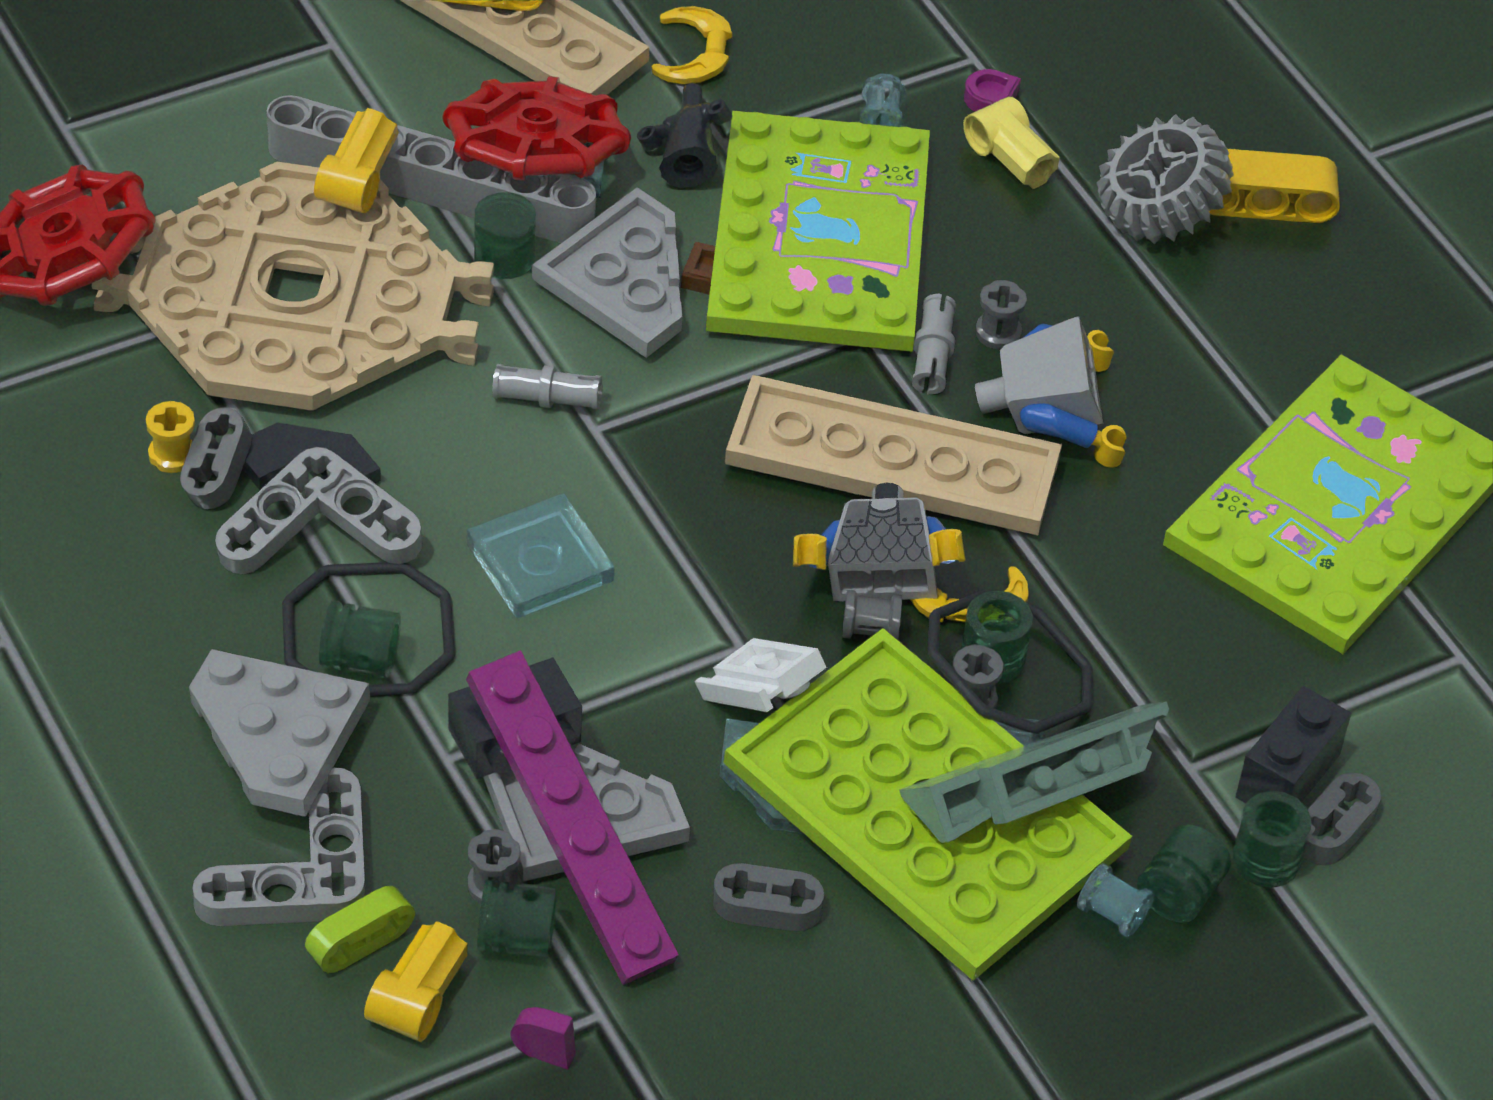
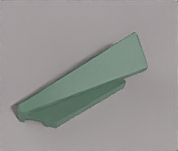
M1167 701L1140 705L902 788L899 791L904 801L941 843L949 842L992 817L994 824L1008 823L1144 771L1152 754L1151 751L1146 749L1157 720L1167 716L1169 707Z

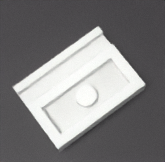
M753 638L713 667L716 673L713 678L700 677L695 681V684L703 700L768 712L773 708L770 701L772 698L777 696L787 699L801 694L809 687V680L827 667L818 648Z

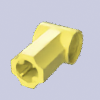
M1006 97L965 117L963 122L964 133L971 148L980 156L992 153L1024 185H1029L1032 189L1047 183L1049 177L1058 169L1060 157L1030 129L1028 115L1024 107L1015 98Z

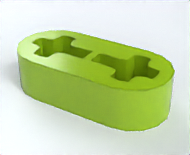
M384 886L318 923L306 938V951L324 972H338L400 937L414 920V907L398 888Z

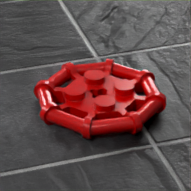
M549 76L547 81L501 83L495 78L483 81L481 88L462 101L449 103L442 116L444 124L452 132L455 140L454 151L459 158L466 162L477 160L513 174L514 180L525 181L526 176L575 174L579 178L591 176L596 166L612 155L624 153L631 142V133L628 128L622 125L617 114V102L606 94L595 96L560 83V78ZM471 125L480 127L472 129ZM586 142H592V143H593V144L590 145L588 148H587L585 145H583V144H585Z
M80 164L71 166L67 174L24 192L17 189L8 195L10 201L0 212V257L3 251L11 250V253L0 260V298L8 295L38 300L42 306L56 304L57 298L102 278L112 280L119 275L118 267L141 238L153 232L156 222L155 216L148 210L143 195L144 182L142 178L132 171L115 174L87 170L85 165ZM119 202H124L126 208L111 211V208ZM24 218V222L17 229L16 226ZM114 233H118L117 236L111 242L110 238L112 237V235ZM24 271L33 272L36 278L34 279L22 277L19 275Z

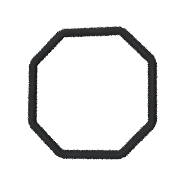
M379 562L325 565L285 596L282 602L284 662L287 666L309 670L295 659L293 604L324 578L330 575L404 573L440 598L444 654L410 683L369 685L370 696L403 695L417 692L446 667L455 655L451 596L444 587L408 563L393 564Z
M982 590L936 608L929 615L928 655L930 660L981 716L1029 733L1038 734L1083 715L1092 708L1093 668L1091 663L1038 606L992 590ZM984 601H990L1035 617L1082 669V703L1036 723L986 706L939 653L940 619Z

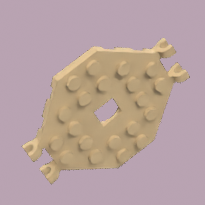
M275 162L259 169L260 177L241 186L231 182L198 197V205L179 214L169 210L155 216L156 222L153 232L148 236L142 237L129 253L133 254L142 249L134 274H119L112 280L102 278L92 283V289L98 290L94 301V311L114 312L119 310L123 304L130 305L207 395L313 411L437 350L445 351L447 356L455 362L475 366L478 354V343H475L479 322L469 320L451 322L446 321L454 291H460L463 297L471 303L490 307L494 293V285L491 284L494 263L458 262L447 249L441 251L430 240L429 230L406 206L400 208L389 196V188L381 179L374 204L367 213H361L315 197L314 184L319 167ZM275 269L323 275L318 295L301 302L283 301L273 298L267 292Z

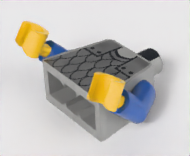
M1079 316L1054 326L1040 324L1023 338L1004 345L1000 350L1003 377L975 384L977 401L982 414L1009 408L1019 432L1024 434L1039 433L1058 437L1084 448L1094 445L1095 459L1106 467L1114 468L1119 466L1126 453L1123 446L1127 437L1122 427L1110 425L1099 431L1097 426L1103 423L1096 371L1102 372L1109 368L1114 351L1107 347L1109 339L1103 331L1093 330L1087 336Z
M888 482L880 483L874 487L872 499H854L845 503L841 519L833 521L821 535L800 534L794 537L793 567L807 564L810 567L824 570L828 566L833 601H846L847 590H855L857 596L891 599L893 594L902 595V599L937 598L935 566L940 565V563L950 564L955 560H959V562L966 561L962 532L957 529H946L937 518L926 516L922 500L917 497L904 498L903 489L899 485Z

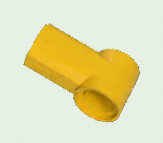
M367 108L363 112L357 111L335 156L327 155L320 164L314 184L315 197L354 211L367 213L374 204L378 193L380 170L399 134L397 124L388 119L384 113Z
M436 921L432 925H422L394 970L389 971L385 969L375 980L365 1004V1019L416 1041L422 1042L425 1040L439 1015L443 999L442 995L467 957L468 943L457 935L454 928Z

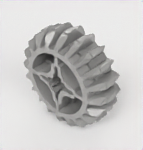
M1175 114L1168 123H1164L1156 117L1153 125L1146 129L1137 124V133L1132 137L1120 135L1121 147L1107 150L1109 162L1099 166L1101 179L1096 183L1102 201V208L1106 215L1111 218L1115 227L1120 229L1122 233L1128 232L1136 241L1146 236L1147 239L1155 244L1165 234L1166 237L1174 242L1179 231L1187 230L1193 234L1194 224L1200 220L1210 223L1209 211L1224 208L1222 196L1232 192L1230 178L1234 176L1233 166L1228 157L1229 152L1224 142L1219 140L1216 132L1208 124L1202 126L1194 117L1184 122Z

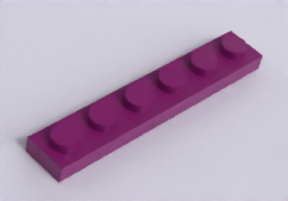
M517 651L469 671L466 681L622 985L674 963L679 954L522 651Z

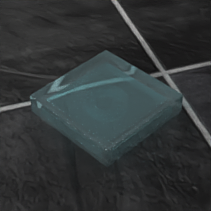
M564 493L467 529L468 547L516 619L614 581V565Z

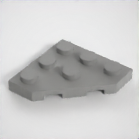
M638 187L532 264V279L646 358L681 332L682 305L679 291L680 278L675 236V212Z
M211 649L189 686L193 707L199 717L203 716L210 727L212 739L228 766L234 768L242 781L243 791L250 803L300 816L307 815L370 701L369 683Z
M578 744L575 749L572 748L627 856L689 841L690 826L672 783L652 774L646 780L621 769L619 760L581 744ZM512 769L484 776L503 830L511 834L512 838L520 845V861L517 868L522 881L564 872Z

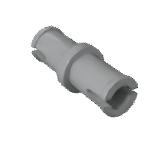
M932 294L925 298L923 302L921 329L915 334L913 346L917 354L912 385L917 391L922 393L925 377H929L927 394L930 395L938 394L945 389L947 361L953 355L955 348V338L951 332L953 317L956 312V303L951 297L946 296L944 311H940L942 294Z
M497 364L494 371L492 391L494 398L505 397L539 401L540 407L552 408L554 403L599 409L603 393V376L557 372L556 366L544 365L542 370Z

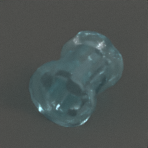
M881 73L866 79L862 87V98L866 102V107L860 113L859 123L877 125L876 118L881 113L880 125L903 127L904 117L900 111V106L905 101L906 87L898 77ZM885 88H888L890 90L889 96L885 99Z
M1102 863L1092 872L1078 897L1077 907L1084 912H1089L1092 909L1118 925L1120 934L1129 937L1136 932L1146 918L1155 895L1154 892L1147 888L1139 891L1114 876L1112 867Z

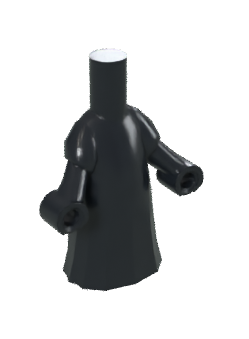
M690 83L683 88L682 108L676 114L667 117L661 125L642 128L637 133V138L644 150L648 152L660 147L663 143L662 139L667 137L663 159L659 166L661 177L669 185L680 188L694 187L705 183L709 178L713 177L718 168L710 124L713 122L715 125L723 124L730 121L733 115L722 99L703 104L702 88L698 84Z

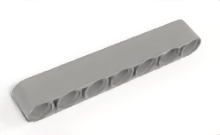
M288 95L278 97L268 105L266 110L269 153L280 162L320 167V164L327 155L335 156L356 113L299 96ZM397 125L399 134L380 170V179L389 188L390 194L558 243L564 242L595 219L596 191L594 186L583 178L570 174L526 176L525 181L514 180L513 174L477 160L472 162L463 161L454 151L455 141Z

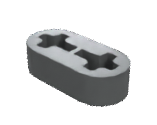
M223 407L212 410L202 418L197 427L180 476L182 488L197 507L203 509L219 507L230 499L235 490L252 441L248 425L235 409ZM229 428L233 429V434H226ZM217 435L223 436L220 444L216 440ZM212 473L217 477L216 481H209ZM199 482H206L204 488L199 487Z
M1351 772L1342 774L1334 779L1303 814L1295 838V846L1299 854L1307 861L1318 865L1333 864L1343 858L1371 826L1377 815L1381 801V791L1377 783L1361 773ZM1354 798L1361 800L1355 802L1348 811L1342 808L1344 800L1348 802ZM1329 826L1334 828L1332 837L1326 836L1320 840L1313 836L1322 835Z
M741 863L725 866L717 873L714 879L713 907L717 914L725 920L789 931H804L816 925L821 918L824 889L819 880L810 874ZM735 888L746 889L744 898L732 897ZM792 896L804 897L802 907L790 905Z

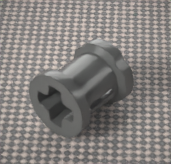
M996 280L984 286L980 293V305L983 308V315L978 318L975 332L978 340L987 347L1002 349L1004 345L1021 338L1022 327L1019 322V314L1024 311L1027 298L1026 293L1014 282ZM1001 295L1006 297L1004 308L999 307ZM998 322L1003 323L1000 335L996 334Z
M847 590L842 638L851 639L853 634L873 636L884 628L898 640L902 595L893 594L891 599L857 596L855 590Z
M971 645L962 648L953 659V669L986 706L995 709L998 702L995 684L998 683L1003 672V662L1000 655L993 649L983 645Z
M498 829L486 830L472 838L468 846V861L473 868L467 877L468 891L471 897L478 903L486 906H501L509 903L516 897L520 888L519 874L515 869L520 861L519 843L512 838L511 834ZM495 845L499 846V859H494ZM489 877H494V890L492 891L488 889Z

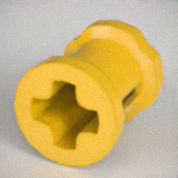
M162 402L153 406L146 416L147 431L153 437V441L148 448L149 461L161 472L178 473L182 471L193 441L190 439V434L195 427L194 413L187 405L181 402Z

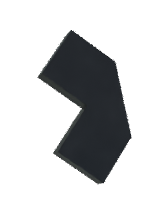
M278 422L251 434V446L242 468L257 488L261 490L300 453L307 449L319 447L334 452L373 483L381 481L380 467L353 435ZM327 470L320 474L313 471L309 472L313 477L318 476L323 480L328 478Z

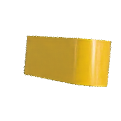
M1227 149L1234 174L1230 178L1232 192L1222 196L1224 208L1212 209L1209 211L1210 215L1307 223H1322L1331 220L1337 215L1340 209L1337 166L1330 159L1313 155Z

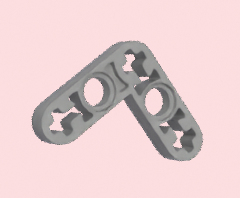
M315 447L307 449L295 457L229 518L218 530L215 542L220 563L226 570L237 574L251 573L267 562L310 520L321 512L382 560L388 563L402 564L417 557L422 549L421 525L419 519L412 511L337 454L326 448ZM327 470L328 478L325 480L316 476L309 481L308 473L310 471L320 474ZM304 489L306 493V499H304L301 494V492ZM355 496H364L372 502L371 508L360 515H351L345 512L342 508L346 500ZM277 501H287L295 507L291 516L282 520H274L267 517L265 510L269 505ZM382 517H384L385 526L380 523ZM253 522H256L259 527L256 531ZM386 528L397 535L406 530L407 539L403 541L396 537L389 542ZM249 540L251 541L252 548L246 551L240 547L233 552L231 545L233 542L237 541L243 545Z
M335 767L331 769L309 809L311 862L209 867L200 872L193 883V903L196 915L202 921L216 926L321 922L330 915L365 896L361 787L358 778L346 769ZM340 792L341 814H329V793ZM336 834L346 836L353 842L349 848L340 852L328 851L320 844L326 837ZM332 872H343L345 891L342 896H333ZM277 884L287 885L296 892L292 898L283 902H272L263 895L267 888ZM245 888H252L253 901H245ZM214 891H226L225 900L214 901Z

